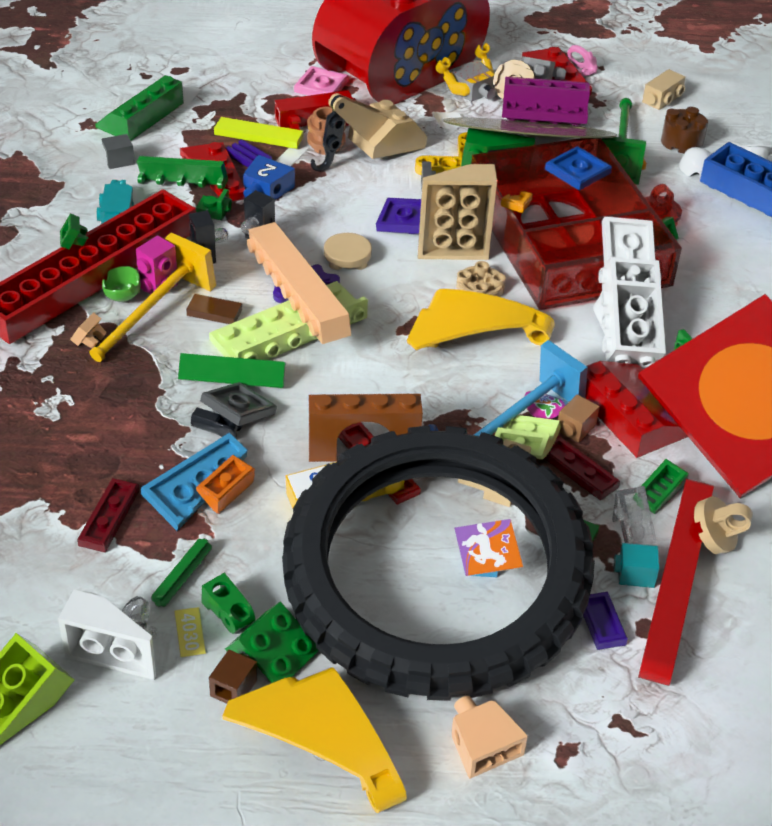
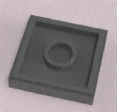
M240 382L203 392L200 399L202 403L237 426L275 415L277 409L275 404Z

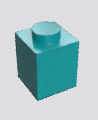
M622 543L620 555L615 554L613 571L618 573L619 585L655 588L659 572L658 546Z

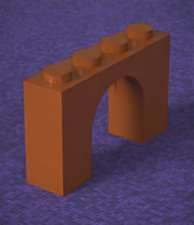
M421 394L309 395V462L337 461L338 436L342 430L354 423H378L389 431H395L396 435L408 433L409 427L422 426Z

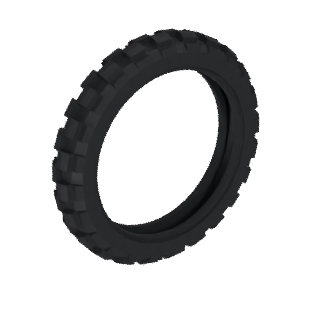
M430 426L409 427L408 433L396 435L395 431H390L371 438L370 444L366 446L362 443L360 445L356 444L341 453L336 463H328L312 479V485L309 489L302 491L293 507V515L291 520L287 522L283 540L282 563L284 584L288 600L295 612V618L305 635L312 638L316 643V648L331 663H338L347 670L348 675L366 685L374 683L384 687L387 693L407 698L410 694L427 696V700L451 701L452 696L468 695L471 698L492 694L493 689L504 685L511 687L529 678L532 671L539 666H546L561 652V647L567 640L572 638L580 625L585 609L588 606L594 580V545L589 526L583 520V511L571 492H566L563 488L564 482L548 466L538 465L534 455L519 446L514 445L512 448L503 445L504 440L502 438L485 432H481L480 436L467 434V428L446 426V431H430ZM421 477H449L470 481L502 495L518 507L536 529L545 550L547 577L541 592L528 610L517 620L491 635L454 644H428L403 639L375 627L362 618L345 601L333 581L328 565L330 546L338 527L347 514L369 495L400 481Z

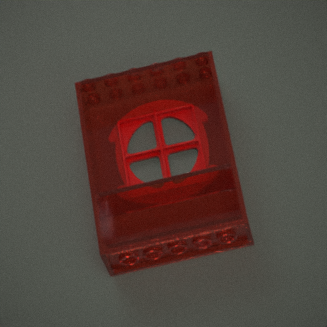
M579 138L472 155L471 164L495 165L497 186L492 232L539 310L598 300L602 292V283H599L598 276L600 268L604 267L602 220L604 217L653 221L655 260L659 261L661 288L674 286L682 247L601 138ZM576 146L612 166L609 175L580 191L545 170L546 162ZM520 192L532 193V201L527 208L531 205H540L548 219L522 223V213L501 207V199L508 194L514 196L520 195ZM549 202L568 204L584 214L558 217Z

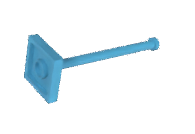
M547 340L541 345L539 381L542 384L474 435L480 436L481 432L492 435L497 431L498 427H503L550 390H553L568 402L576 395L585 398L588 367Z

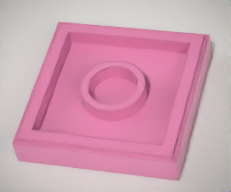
M311 66L294 85V92L304 95L338 92L349 82V75Z

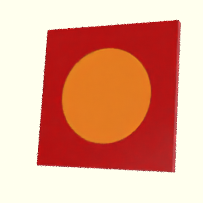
M764 294L643 369L638 374V378L739 498L744 497L772 478V300Z

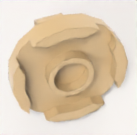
M510 60L498 67L494 74L493 84L498 96L503 99L505 76L535 79V75L531 67L525 62Z
M714 496L697 502L694 510L695 523L700 522L703 530L702 533H699L700 539L713 554H723L734 550L737 545L738 534L750 528L753 516L752 510L747 505L735 503L727 506L721 499ZM733 515H741L745 520H734Z

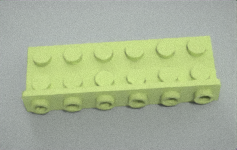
M338 281L326 285L349 313L350 325L367 318L368 300L365 297L355 299ZM289 300L209 333L210 341L224 357L269 360L318 339L316 336H312L309 326L301 321L298 311L292 309Z

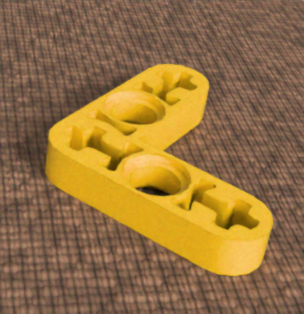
M467 132L461 133L458 136V156H419L415 160V172L421 175L422 161L431 162L432 171H436V174L461 167Z

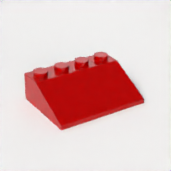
M598 361L587 365L585 399L600 406L598 412L599 419L636 458L688 437L638 378L639 372L643 370L639 364Z

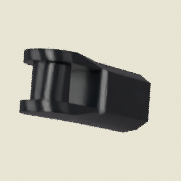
M198 407L191 416L192 427L217 434L221 437L230 433L236 438V431H240L243 425L237 426L220 414Z

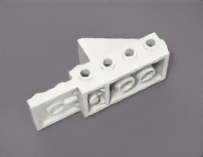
M604 217L602 220L604 267L600 268L598 276L599 283H602V292L593 305L594 312L605 333L602 350L606 353V361L640 364L641 367H648L666 354L659 261L655 260L653 221Z

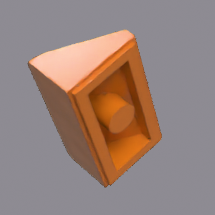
M232 455L196 487V491L212 510L219 514L253 483L255 468Z

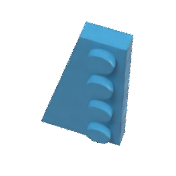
M228 433L141 487V495L178 531L205 502L196 491V487L232 455L243 461L247 457L248 450L232 434Z

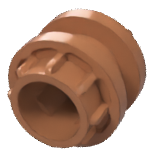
M331 107L316 109L307 120L309 130L307 134L308 144L317 153L326 155L323 147V136L326 118L332 113ZM346 121L344 125L340 148L345 144L346 135L344 132L346 129Z

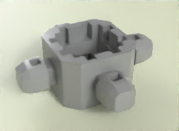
M522 57V61L533 70L535 79L552 80V77L557 80L565 79L566 70L560 67L555 69V62Z

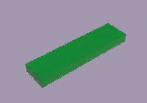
M180 353L178 379L228 384L240 382L243 385L284 388L286 362Z

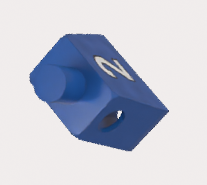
M258 155L243 175L245 187L243 193L245 198L257 190L275 200L295 187V168Z

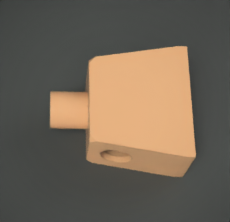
M464 696L455 703L454 707L458 714L453 718L451 733L470 779L524 755L528 736L496 701H488L476 706L470 696Z

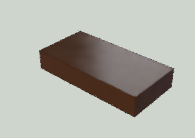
M194 294L186 312L187 316L232 324L237 321L242 312V303Z

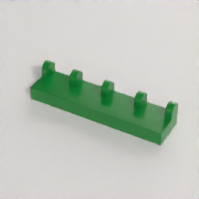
M139 156L136 161L140 171L137 181L141 184H144L146 180H156L157 185H163L165 181L177 182L178 186H184L185 183H198L199 188H205L206 184L217 185L218 189H224L229 180L224 161Z

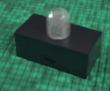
M257 190L244 198L245 221L241 224V230L245 234V238L250 239V229L275 222V199Z
M208 210L190 213V241L210 249L214 264L216 263L215 244L225 242L229 236L228 231L224 228H214V223Z

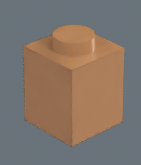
M576 395L559 411L558 420L561 426L559 432L579 443L596 426L600 406Z

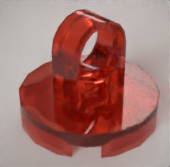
M660 184L653 188L650 196L644 197L638 202L635 215L638 220L653 221V225L665 217H673L675 226H677L678 221L681 219L682 209L674 201V193L668 185ZM667 192L665 197L659 196L661 193Z

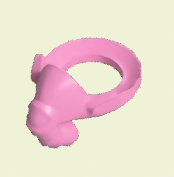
M572 45L568 49L567 54L570 61L583 69L580 72L582 76H590L597 72V60L591 51L588 52L578 45ZM572 52L581 54L584 58V63L576 61L572 56Z

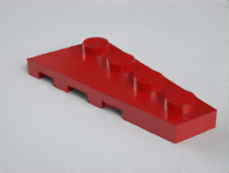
M559 47L522 52V57L555 62V69L556 67L565 69V79L560 81L588 83Z
M212 142L205 145L180 148V156L183 159L224 161L229 179L224 189H229V198L232 201L244 200L243 192L245 187L223 142ZM210 184V188L220 196L223 189H218L217 185Z

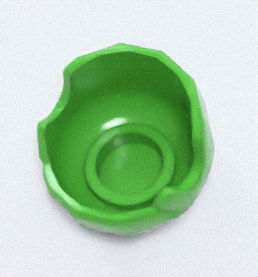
M129 266L109 270L107 280H102V289L105 296L117 302L133 299L141 288L140 275L137 269Z

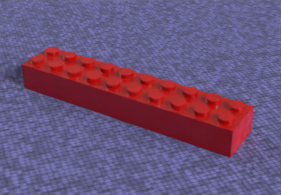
M162 189L88 231L85 235L88 237V240L84 246L72 244L70 250L60 247L0 282V338L11 344L102 289V280H107L109 270L126 266L136 269L138 267L136 248L157 235L163 239L170 233L183 238L189 237V214L196 213V208Z

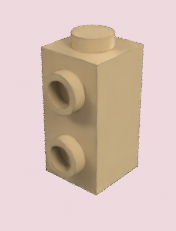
M670 69L666 70L645 84L642 102L658 110L669 105L684 93L686 76Z

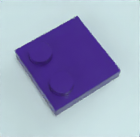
M387 198L377 219L376 230L378 232L419 234L421 199Z

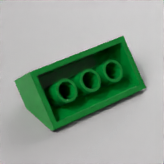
M167 75L161 77L107 114L95 124L96 128L114 136L128 134L132 141L184 104L182 81Z

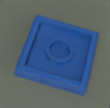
M578 146L546 162L545 170L579 191L609 175L612 168L609 164Z

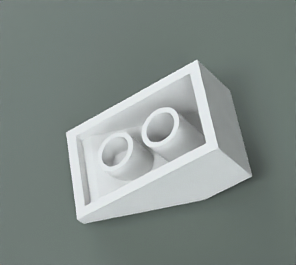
M73 590L58 618L65 658L155 680L157 673L152 635L105 597L93 592Z

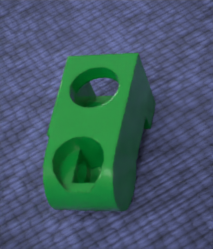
M225 572L202 585L201 603L207 610L211 609L222 620L230 633L235 634L255 622V614L251 605ZM220 585V589L213 592V589Z

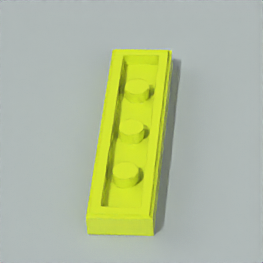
M221 117L214 127V135L297 149L303 139V130Z

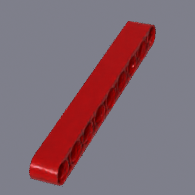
M686 478L638 678L666 686L670 685L702 544L699 533H702L703 530L700 522L695 523L694 510L697 502L712 496L714 485Z

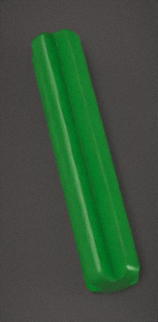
M197 539L152 594L151 600L157 607H166L212 550V545L207 539Z

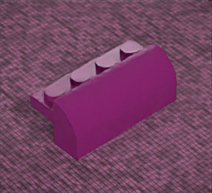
M505 76L502 118H507L508 120L527 119L530 122L549 121L553 124L561 122L572 125L587 124L590 83Z

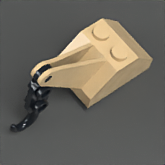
M336 93L329 99L332 113L326 118L323 136L325 160L322 164L316 165L315 160L312 159L311 167L317 172L324 171L330 167L336 150L341 146L345 121L350 125L348 138L372 159L425 149L427 136L415 121L395 106L392 101L382 100L381 102L366 105Z

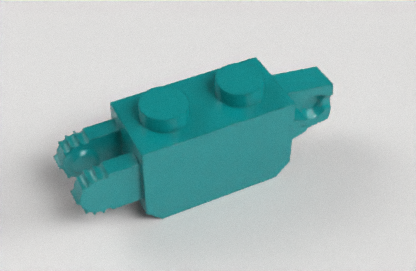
M112 180L110 184H105L104 192L99 194L100 207H97V221H101V224L134 206L133 187L126 184V180Z

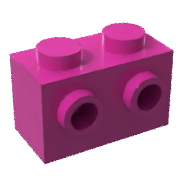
M157 235L136 248L141 289L151 295L177 269L175 245Z

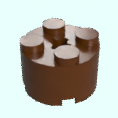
M696 107L668 109L664 120L661 143L667 149L671 150L674 147L678 149V153L683 154L692 147L701 148L704 144L708 127L707 118L699 113V109Z

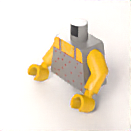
M487 43L483 45V50L480 48V45L475 50V55L482 61L477 59L451 70H448L451 66V61L447 57H444L442 61H438L436 71L444 74L443 78L447 84L446 89L469 101H475L483 97L488 100L494 98L496 95L493 84L495 73L490 58H487V53L490 50V46Z

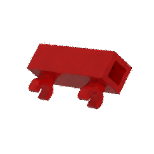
M349 90L275 100V120L279 127L300 130L299 127L307 126V120L313 114V111L321 107H330L329 99L332 95L339 93L350 99H356L352 97Z

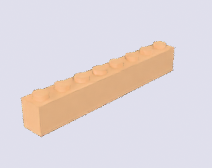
M276 222L248 229L250 239H247V246L250 253L255 254L258 264L264 266L266 274L272 277L276 287L279 286L283 297L289 299L292 309L298 311L301 321L307 323L312 336H316L322 344L351 336L349 313Z

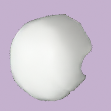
M700 147L688 149L679 163L680 170L687 176L697 172L701 177L704 160L711 153Z

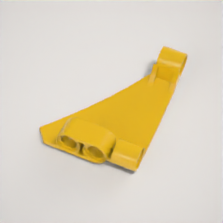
M438 289L428 308L421 309L407 338V343L415 350L424 347L436 348L440 342L467 335L522 327L532 343L542 345L547 340H550L555 322L551 316L541 311L498 296L465 290Z
M333 667L301 680L295 677H287L228 701L222 715L223 720L280 739L359 777L362 790H366L368 800L376 813L406 801L407 795L404 785L384 745L358 701Z

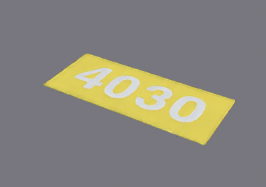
M199 607L175 610L180 657L206 654Z

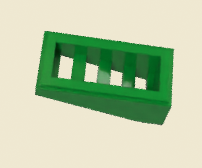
M665 459L632 495V499L655 514L684 487L689 473L668 459ZM666 476L667 478L672 480L673 483H670L669 481L665 480L664 477ZM659 482L662 485L666 486L667 490L659 486L657 483ZM652 488L655 489L656 491H658V492L661 493L662 495H661V496H658L657 494H655L654 492H652L651 489H652ZM647 494L648 496L656 500V502L652 503L643 496Z

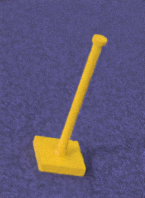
M170 233L165 240L175 245L177 269L98 347H93L89 351L91 357L95 361L101 362L105 358V354L181 278L211 292L216 287L211 250L174 233Z

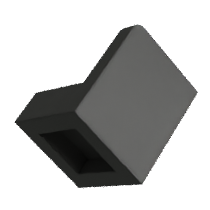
M128 134L101 139L106 151L109 169L135 165L133 144Z

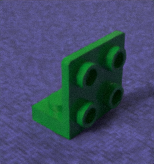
M281 601L265 611L225 648L226 651L229 649L238 654L243 652L251 657L252 660L257 661V667L271 683L292 677L319 651L316 648V643L311 637L305 635L298 621Z

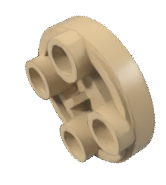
M356 233L335 234L324 243V256L329 262V267L334 270L342 268L362 270L367 267V262L371 258L372 246L370 241Z
M478 261L475 263V266L467 267L457 273L456 288L457 290L501 297L504 293L506 277L494 268L489 267L487 262Z

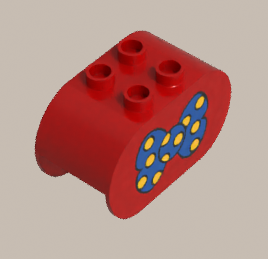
M324 0L316 15L313 26L312 46L314 55L324 69L335 72L347 71L366 83L367 89L375 101L389 100L395 105L445 82L444 74L436 71V64L439 60L442 61L444 57L451 61V66L448 70L475 60L477 57L475 50L478 45L482 48L488 32L490 21L488 0Z

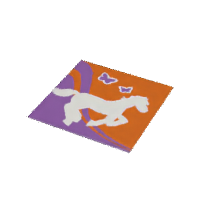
M511 519L454 527L466 576L523 567Z

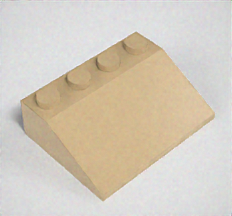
M469 164L423 177L418 259H489L497 186L494 164Z

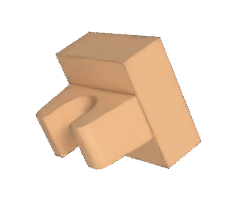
M93 312L79 326L70 340L77 346L83 343L90 348L95 347L99 341L93 336L102 340L106 335V331L99 324L101 318Z

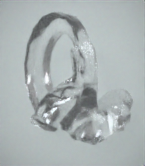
M138 596L132 598L125 605L122 612L152 635L153 640L156 639L158 636L157 628L154 626L147 628L150 614L148 601ZM141 606V613L131 616L132 612Z

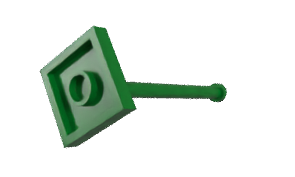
M623 98L619 104L621 115L618 137L601 138L598 158L612 166L611 173L600 180L639 185L646 141L627 138L629 110L632 108V101L629 98Z

